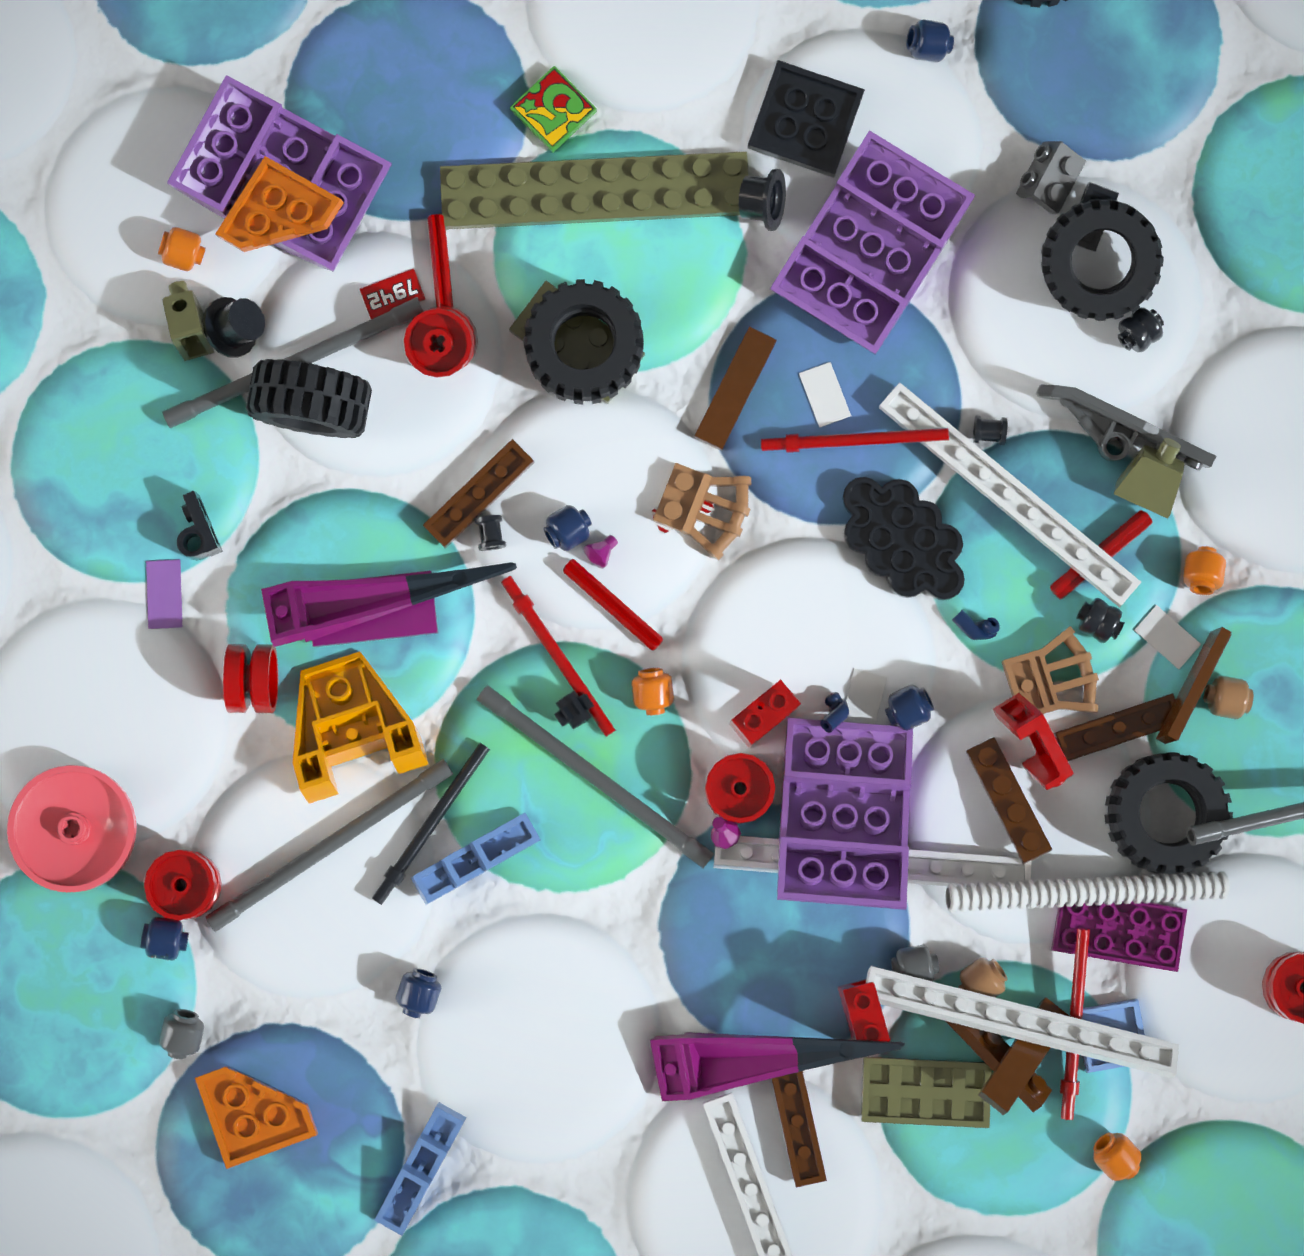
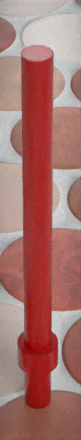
M949 428L800 437L799 434H786V437L761 439L762 451L786 450L787 453L800 452V449L948 441Z
M512 576L505 578L501 581V584L513 600L512 606L519 615L522 614L573 690L577 692L579 697L587 694L594 707L589 709V712L602 733L607 737L615 732L616 729L533 609L534 603L528 594L524 595Z
M1077 928L1070 1017L1082 1019L1090 935V929ZM1066 1052L1064 1079H1061L1060 1093L1063 1094L1061 1119L1065 1120L1074 1119L1075 1096L1079 1095L1080 1081L1077 1080L1079 1055Z

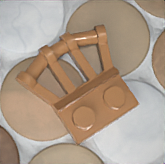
M675 463L653 522L691 536L710 555L719 561L724 556L722 552L736 537L741 536L743 529L740 527L744 517H748L751 509L748 507V486H751V477H712L706 473ZM736 487V503L709 493V488ZM704 501L733 512L729 523L700 513ZM696 521L724 533L712 544L694 526Z
M1071 626L1043 648L1001 661L1012 697L1020 693L1043 714L1056 710L1098 713V704H1095L1096 686L1099 678L1097 673L1093 672L1090 660H1092L1091 653L1087 652L1073 635L1075 631ZM1062 642L1074 654L1073 657L1047 664L1045 656ZM1078 664L1082 677L1053 685L1050 672ZM1084 685L1083 703L1058 701L1056 693Z

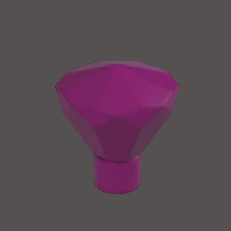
M609 535L603 541L585 545L583 550L591 563L598 568L604 569L608 565L611 550L618 544V541L613 535Z
M716 817L712 821L713 829L711 831V839L714 845L722 849H728L736 845L741 835L737 823L724 821L722 817Z

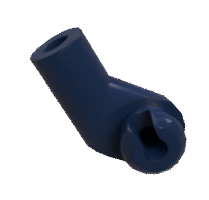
M963 609L952 619L972 640L991 639L997 635L1000 629V624L995 618L991 617L987 620L974 621Z
M833 692L825 698V704L829 707V714L820 721V725L828 733H831L849 715L847 701L845 698L842 699L838 692Z

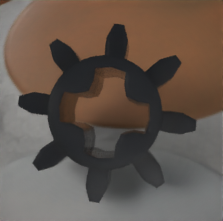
M573 691L556 703L559 711L554 716L562 727L569 724L574 730L593 717L589 709L594 707L587 694L579 697L577 692Z

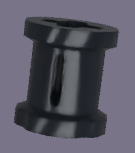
M976 415L973 426V443L992 441L999 442V445L1004 446L1008 429L1007 418L1002 417L1001 420L982 419L980 415Z
M488 515L475 519L476 525L479 526L481 544L478 545L479 551H492L506 547V541L502 540L501 515Z

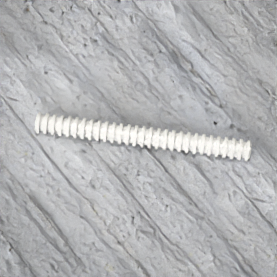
M1219 871L1217 874L1215 872H1209L1208 874L1200 872L1198 875L1196 873H1190L1189 875L1180 873L1179 876L1177 874H1171L1170 876L1161 874L1160 877L1157 874L1151 875V877L1142 875L1141 878L1138 875H1133L1131 879L1129 876H1123L1122 879L1119 876H1113L1112 880L1110 877H1103L1102 880L1100 877H1094L1093 880L1089 877L1084 878L1083 881L1081 878H1075L1074 881L1071 878H1067L1064 882L1061 879H1055L1054 882L1051 879H1046L1044 883L1042 880H1036L1035 883L1032 880H1027L1025 884L1023 881H1017L1015 884L1013 881H1007L1006 885L1003 882H997L996 885L993 882H988L986 885L981 882L977 886L974 883H968L967 886L964 883H959L957 887L954 884H948L945 899L950 912H956L957 909L960 912H965L967 908L969 911H975L976 908L979 911H985L986 908L992 911L996 907L999 910H1004L1006 907L1009 910H1013L1016 906L1018 909H1024L1025 906L1028 909H1033L1035 905L1038 908H1043L1045 905L1048 908H1053L1054 905L1063 907L1064 904L1067 907H1072L1074 903L1076 906H1082L1084 903L1086 906H1092L1093 902L1095 905H1102L1103 902L1105 905H1111L1112 902L1118 905L1122 901L1125 904H1130L1132 901L1134 904H1139L1141 901L1150 903L1151 900L1154 903H1159L1160 900L1169 902L1170 899L1173 902H1178L1180 899L1182 901H1188L1189 899L1197 901L1199 898L1201 900H1207L1208 898L1217 900L1218 897L1223 900L1227 899L1229 895L1230 882L1227 874L1224 871Z

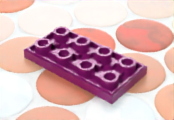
M422 571V572L404 573V574L378 576V577H369V578H383V577H396V576H408V575L428 574V573H432V571ZM435 598L312 640L313 647L438 634Z
M1122 901L1118 905H1115L1114 902L1111 905H1105L1104 902L1102 905H1095L1093 902L1092 906H1086L1085 903L1082 906H1076L1074 903L1072 907H1067L1064 904L1063 907L1057 908L1051 950L1075 954L1077 928L1090 929L1088 957L1178 972L1188 909L1144 903L1142 901L1139 904H1134L1133 901L1130 904H1125Z

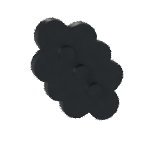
M859 477L850 481L845 487L842 497L844 507L852 516L845 525L844 539L850 549L857 553L865 554V565L869 572L875 576L887 577L890 589L899 597H916L924 590L933 598L942 601L950 600L957 596L962 590L965 581L962 569L955 562L962 552L963 540L956 528L942 523V515L938 506L930 501L919 500L917 489L907 480H891L883 487L867 477Z

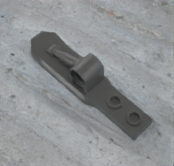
M1041 384L1035 393L1039 398L1060 400V404L1070 410L1078 419V423L1096 442L1099 453L1105 460L1117 461L1126 457L1137 436L1156 444L1155 449L1157 450L1164 438L1175 440L1181 445L1177 455L1185 458V465L1199 471L1202 467H1212L1217 457L1076 387ZM1111 438L1119 440L1122 445L1121 452L1116 456L1111 455L1107 451L1106 445Z

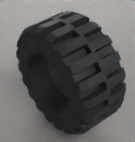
M1091 199L1088 202L1072 206L1069 211L1062 213L1057 218L1055 224L1049 228L1045 243L1042 245L1041 268L1050 293L1063 308L1084 319L1091 318L1096 321H1106V319L1114 318L1116 320L1124 317V314L1130 311L1133 313L1140 308L1139 305L1145 299L1148 301L1153 294V288L1156 284H1159L1161 278L1160 271L1164 262L1161 251L1163 247L1155 231L1156 229L1134 207L1117 200ZM1098 230H1108L1119 234L1127 242L1131 251V265L1127 275L1121 282L1106 289H1095L1086 286L1076 277L1072 267V255L1077 243L1085 235Z
M577 279L576 284L568 286L567 282L558 285V290L554 292L548 290L542 295L543 300L540 303H535L532 307L530 319L526 320L524 327V349L533 376L536 380H539L542 388L548 393L553 392L556 394V398L562 401L570 399L574 401V404L583 405V401H592V404L601 403V399L607 396L610 399L618 395V390L622 387L626 388L632 382L631 378L634 374H637L640 368L641 357H643V330L638 312L634 311L633 304L627 297H621L620 291L613 286L608 289L604 287L603 282L594 280L593 284H587L585 279ZM577 316H592L602 320L609 326L614 344L609 358L604 363L595 368L581 370L569 367L560 360L554 346L555 336L559 327L569 319Z
M265 359L260 360L253 367L246 410L253 419L279 428L325 437L356 438L360 437L365 431L372 389L367 380L345 371L318 366L312 363H302L300 361Z
M1168 752L1136 760L1135 763L1127 766L1120 772L1121 775L1118 779H1114L1110 786L1112 789L1111 794L1106 796L1105 806H1108V813L1104 815L1105 824H1109L1111 832L1108 835L1111 842L1117 844L1119 847L1117 851L1123 857L1129 858L1131 864L1138 868L1147 869L1149 872L1164 874L1186 873L1193 871L1196 867L1204 866L1210 862L1209 858L1212 855H1217L1221 851L1222 847L1220 844L1223 840H1227L1228 836L1194 846L1190 844L1187 837L1176 843L1156 841L1143 828L1140 819V805L1144 795L1151 788L1159 784L1169 783L1182 787L1193 800L1196 811L1194 825L1232 819L1233 812L1228 811V803L1232 801L1230 794L1224 793L1222 786L1225 783L1221 777H1215L1212 773L1213 768L1206 763L1201 764L1198 762V758L1191 755L1184 756L1180 755V753Z

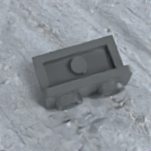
M1045 141L1035 151L1034 160L1028 171L1022 176L1016 194L1021 198H1031L1050 214H1059L1086 160L1062 141Z

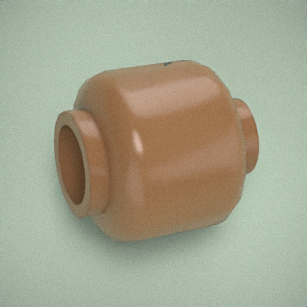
M1221 675L1214 679L1212 685H1206L1203 700L1205 703H1208L1211 714L1239 719L1244 713L1247 714L1251 710L1254 694L1253 690L1249 689L1248 683L1245 680Z
M979 958L960 972L962 984L958 988L996 998L1005 991V981L1008 979L996 960L992 959L989 961L986 958Z

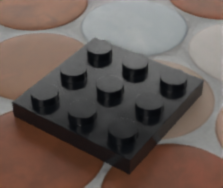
M777 60L747 148L834 178L865 89Z

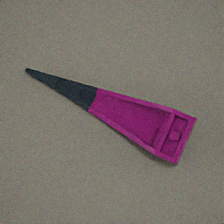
M509 562L408 576L350 580L289 581L263 588L261 591L270 640L273 647L303 639L308 642L515 570L517 566L516 563Z
M692 1032L679 1035L655 1036L650 1040L662 1101L692 1100L804 1070L900 1050L905 1045L903 1042Z

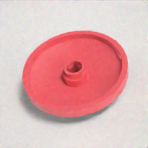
M77 765L52 768L29 781L17 795L11 807L7 824L10 851L19 868L31 880L42 887L66 893L91 890L111 880L128 861L135 844L137 832L134 808L123 788L105 773L93 768Z

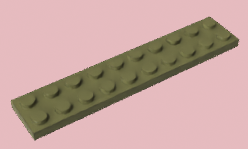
M747 152L440 166L441 204L445 229L449 230L740 215L738 204L740 187L745 176H748Z

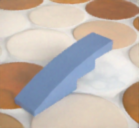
M523 813L443 858L434 865L411 877V880L425 905H428L541 839L526 813Z
M440 1102L437 1104L374 1221L401 1236L404 1234L467 1117Z

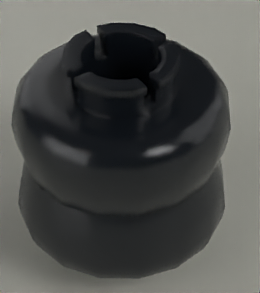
M1140 307L1130 317L1119 322L1118 329L1120 334L1117 336L1119 342L1123 347L1125 346L1126 350L1130 351L1133 349L1137 353H1142L1149 348L1151 343H1155L1163 337L1162 326L1164 321L1159 313L1154 316L1157 311L1154 309L1149 311L1145 307Z
M1095 598L1090 604L1085 601L1076 619L1081 620L1078 627L1079 630L1084 634L1092 635L1100 643H1106L1110 637L1115 640L1125 622L1120 621L1122 611L1117 607L1109 606L1100 598Z

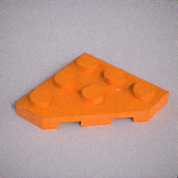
M264 156L215 235L242 252H248L328 229L344 202L339 197Z
M225 1066L195 1078L226 1169L318 1135L307 1103L235 1069Z

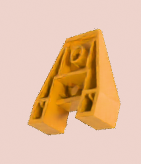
M360 651L300 671L292 763L299 789L308 804L339 794L332 766L388 748L391 761L398 774L429 765L421 736L413 721Z

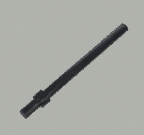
M482 743L478 744L394 867L390 865L383 875L386 878L373 895L372 899L382 905L394 887L402 883L406 877L405 871L490 751L488 747Z

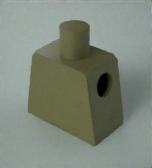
M185 281L171 283L168 286L170 296L164 297L162 302L173 344L184 361L214 353L213 347L209 344L204 334L202 322L204 313L194 292L188 290Z
M1164 438L1158 450L1144 445L1116 481L1114 495L1168 519L1184 473L1185 463L1176 458L1181 445L1170 438Z

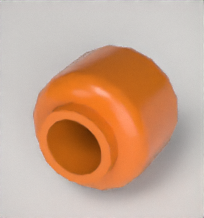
M173 227L170 232L164 231L158 255L162 256L163 264L188 272L193 268L194 264L201 265L206 247L200 246L201 237L197 233Z
M1202 546L1198 550L1190 552L1185 559L1183 582L1195 594H1213L1215 590H1218L1224 584L1225 558L1217 553L1215 548L1209 546Z
M647 668L638 671V676L634 677L631 683L634 705L640 710H646V715L652 716L665 713L664 708L669 707L674 702L672 677L664 673L662 668Z
M1106 1133L1097 1140L1093 1149V1160L1111 1180L1131 1179L1139 1172L1141 1152L1126 1135L1122 1133Z

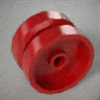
M449 306L433 307L414 317L406 328L404 337L405 354L412 366L422 374L436 378L450 376L467 366L475 356L478 345L477 330L470 317L461 310ZM440 336L445 338L443 346H440L437 341Z
M228 644L223 668L224 702L228 713H246L250 703L256 713H274L278 697V658L276 647H273L272 644H257L252 652V656L247 645Z
M737 753L727 755L715 763L707 776L705 794L708 805L717 816L722 817L725 821L742 824L752 822L766 813L773 802L776 787L773 774L763 761L754 755ZM738 782H742L743 786H746L745 793L741 795L734 791V786Z
M190 850L166 852L155 859L146 872L144 882L146 899L153 910L165 918L174 920L197 918L210 911L219 899L222 886L220 872L214 862L201 852ZM180 879H184L187 884L183 891H180L182 886Z
M1287 952L1275 958L1266 968L1262 980L1263 996L1269 1008L1279 1017L1304 1024V988L1300 991V985L1304 982V952Z

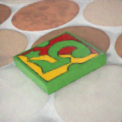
M555 66L510 107V110L552 153L597 112V108Z

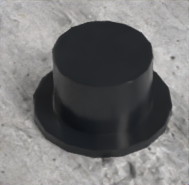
M772 169L768 177L745 176L740 187L738 203L740 216L743 219L763 221L768 231L777 230L784 214L786 182L781 169Z
M221 297L210 302L204 310L202 320L204 334L209 344L218 353L226 357L239 358L249 353L255 345L256 339L264 332V314L254 301L247 298L236 300L232 297Z

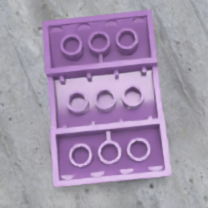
M226 75L167 184L225 219L264 156L272 159L339 197L344 202L328 229L272 244L303 260L334 272L392 163L338 134L335 136L282 108V104Z
M869 130L836 182L835 188L806 234L799 241L770 290L876 355L942 252L975 195Z
M788 718L780 813L777 900L906 910L913 729L906 731L899 726L842 722L831 733H828L821 727V720Z

